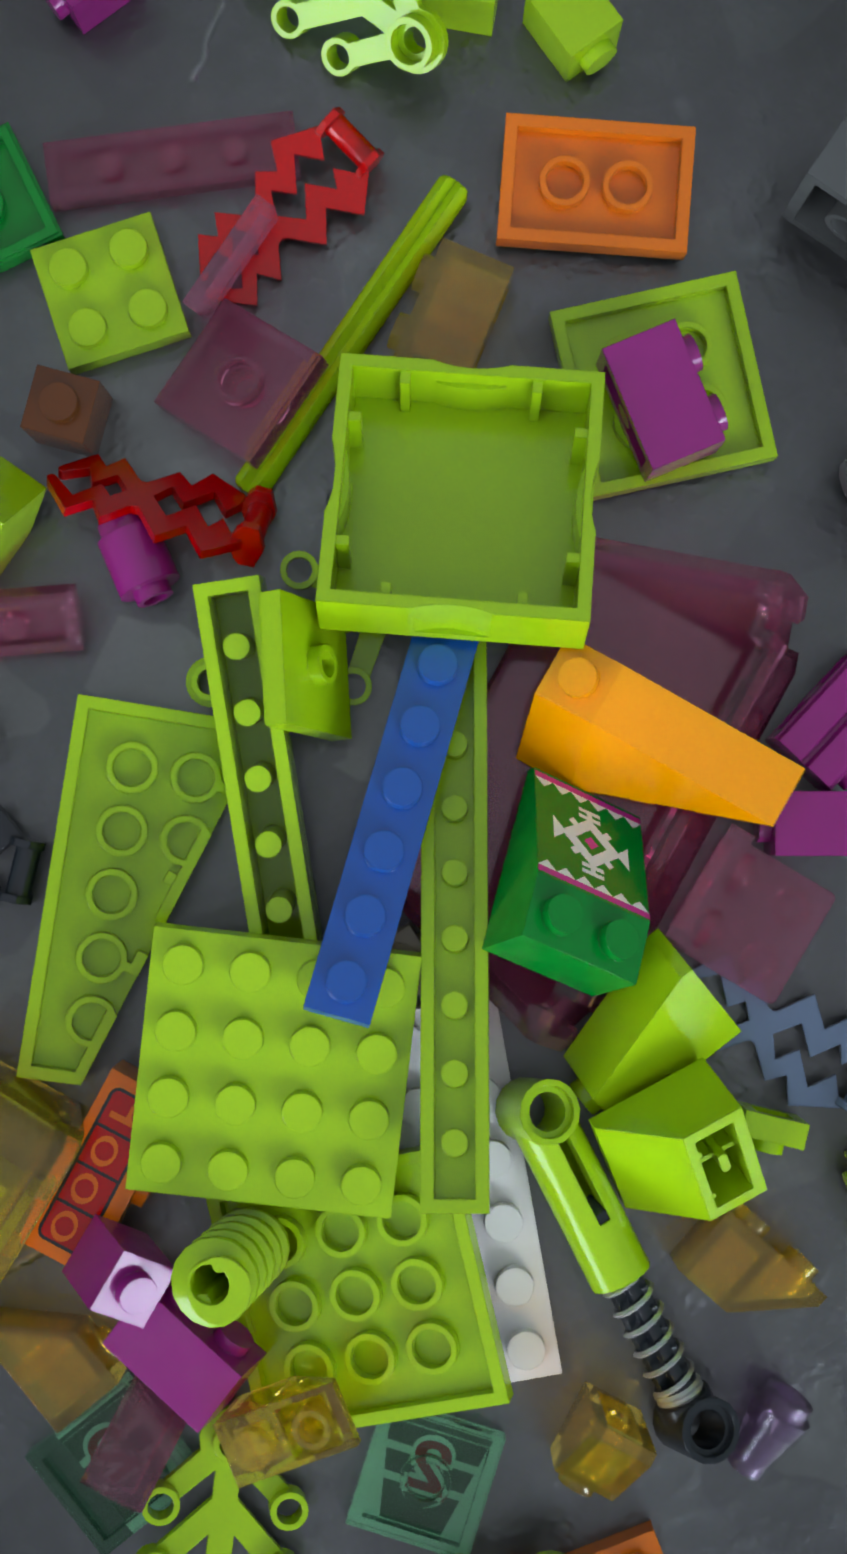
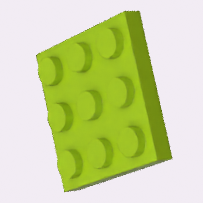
M736 271L549 312L548 321L559 369L597 372L599 371L596 363L602 348L675 319L682 336L689 333L694 338L703 362V370L698 372L707 396L713 393L717 395L728 421V430L723 431L726 440L716 453L645 482L605 388L601 455L594 485L593 501L771 462L778 457Z

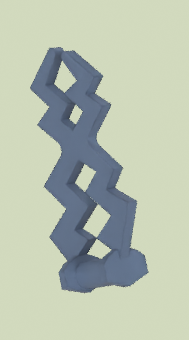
M730 954L692 968L699 978L720 974L726 1007L745 1002L748 1020L736 1024L741 1032L717 1051L745 1041H751L755 1046L764 1081L786 1076V1099L788 1106L842 1108L847 1111V1093L844 1099L838 1096L836 1074L807 1086L800 1050L797 1049L775 1058L773 1034L801 1024L809 1057L839 1045L840 1064L843 1065L847 1063V1018L824 1028L815 994L778 1010L770 1009L767 1005L761 972L759 971L738 983Z

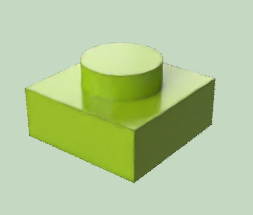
M737 1100L743 1109L755 1150L773 1155H782L784 1146L800 1150L805 1149L810 1125L797 1114Z

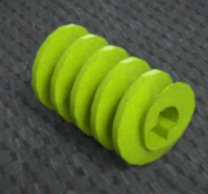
M251 1206L233 1209L220 1217L201 1236L185 1247L174 1263L171 1275L172 1293L181 1312L194 1323L208 1328L225 1327L239 1319L243 1312L272 1284L287 1265L290 1253L288 1233L281 1222L269 1212Z

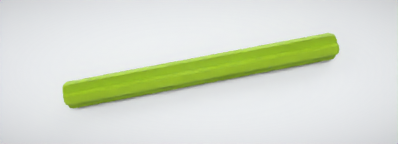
M442 175L432 186L236 475L235 483L243 492L247 494L256 485L272 489L336 395L341 353L363 354L466 203L468 191L460 182L448 175Z

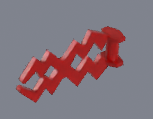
M341 107L333 108L318 126L271 140L277 171H255V212L252 215L214 212L218 236L198 234L200 280L205 284L210 282L215 254L235 263L234 233L257 236L259 255L240 254L243 288L211 289L207 292V297L210 300L258 306L257 274L282 281L279 245L283 240L291 239L327 246L326 209L364 216L369 173L380 163L385 153L380 148L376 149L344 116L345 111ZM328 136L358 167L355 173L332 168L337 189L305 183L306 219L276 216L272 192L297 195L294 155L325 161L322 138Z
M95 454L59 466L58 477L55 474L47 475L46 486L64 517L93 508L97 521L101 525L127 514H135L140 517L154 544L186 533L200 559L231 552L237 564L254 568L265 549L264 539L268 527L277 513L275 497L271 488L256 485L245 495L215 474H211L191 485L181 472L150 482H144L138 478L126 458L106 466L100 455ZM90 476L91 488L72 494L61 480ZM118 483L122 492L110 496L105 487ZM173 495L181 510L166 515L158 501ZM214 499L225 519L242 511L244 521L237 525L232 533L224 518L208 526L197 505Z

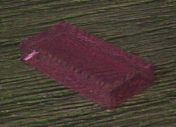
M255 195L182 301L183 304L205 320L207 317L211 318L278 221L276 207L260 195Z
M135 1375L80 1482L134 1513H142L186 1422Z

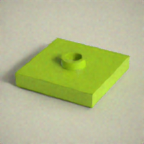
M281 589L260 592L258 602L264 724L268 727L328 741L352 739L346 631L320 629L316 603L312 600Z

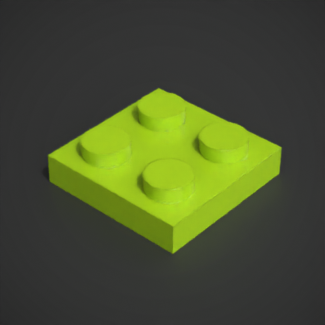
M150 211L30 250L68 370L72 374L77 375L192 337Z

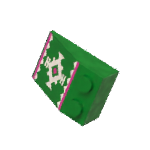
M534 767L527 772L482 949L592 997L636 985L650 925L640 817Z

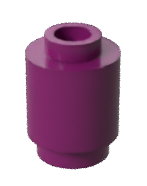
M127 514L98 525L97 529L101 536L98 548L121 601H136L139 608H145L158 604L173 594L171 586L180 579V574L165 540L154 544L138 515Z

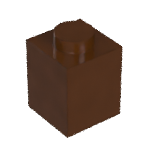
M37 364L20 427L36 443L89 457L99 452L113 398L98 380Z

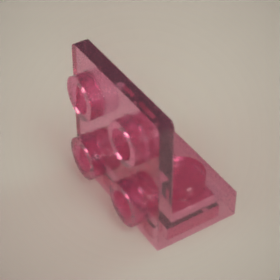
M732 823L724 832L664 935L675 949L765 1003L771 1004L777 1000L835 901V895L752 846L751 843L755 836Z

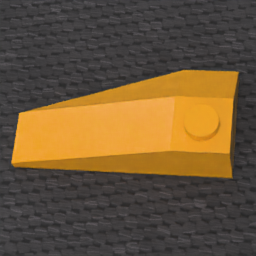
M585 644L583 649L560 648L535 691L516 755V759L530 767H536L588 793L630 799L631 801L651 805L657 804L695 811L700 814L774 827L806 770L776 751Z

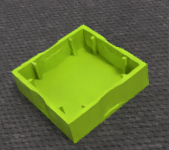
M341 353L332 433L335 472L333 489L324 510L315 597L319 628L583 649L591 619L596 537L592 513L594 485L601 455L605 372L516 365L488 369L467 368L446 364L435 359Z

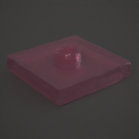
M225 298L154 402L172 417L253 468L258 469L329 364L322 355Z

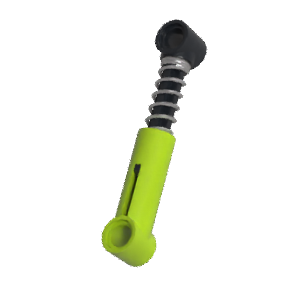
M529 1077L511 1080L501 1089L496 1100L495 1114L498 1124L507 1136L517 1141L592 1291L595 1294H603L602 1297L611 1298L616 1308L613 1317L621 1318L626 1328L623 1337L631 1338L636 1349L633 1357L642 1359L646 1367L643 1377L651 1378L655 1385L653 1396L657 1403L653 1410V1427L656 1436L663 1445L702 1464L715 1465L726 1460L735 1450L740 1436V1423L737 1413L728 1402L714 1396L708 1383L705 1380H701L700 1375L694 1372V1362L682 1355L684 1343L672 1335L674 1323L670 1319L663 1318L664 1303L660 1299L653 1298L654 1283L642 1276L649 1269L650 1261L579 1122L580 1106L576 1094L567 1084L560 1080ZM539 1095L543 1100L545 1111L542 1121L535 1127L530 1118V1105L533 1099ZM700 1412V1425L698 1430L691 1435L692 1422Z

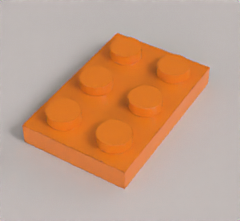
M506 112L496 246L684 260L688 245L696 127Z

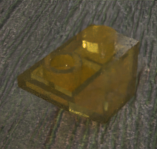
M744 1203L737 1206L735 1210L732 1209L712 1221L699 1219L669 1253L677 1269L727 1313L819 1307L827 1298L813 1280L819 1272L818 1268L791 1244L781 1252L764 1236L770 1231L771 1227Z
M292 1376L242 1394L232 1402L213 1425L238 1488L357 1447L361 1442L336 1378Z

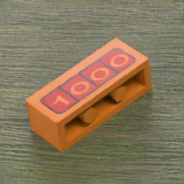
M122 1059L111 1069L20 1239V1242L63 1265H66L95 1214L121 1223L131 1203L142 1208L151 1193L125 1189L138 1067Z

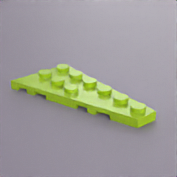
M82 694L77 695L16 1077L82 1085L118 1016L119 1010L149 956L152 948L154 925L157 922L166 923L228 803L214 716Z

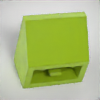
M703 1057L678 1071L670 1073L664 1079L588 1119L618 1196L625 1208L712 1221L767 1190L743 1109Z

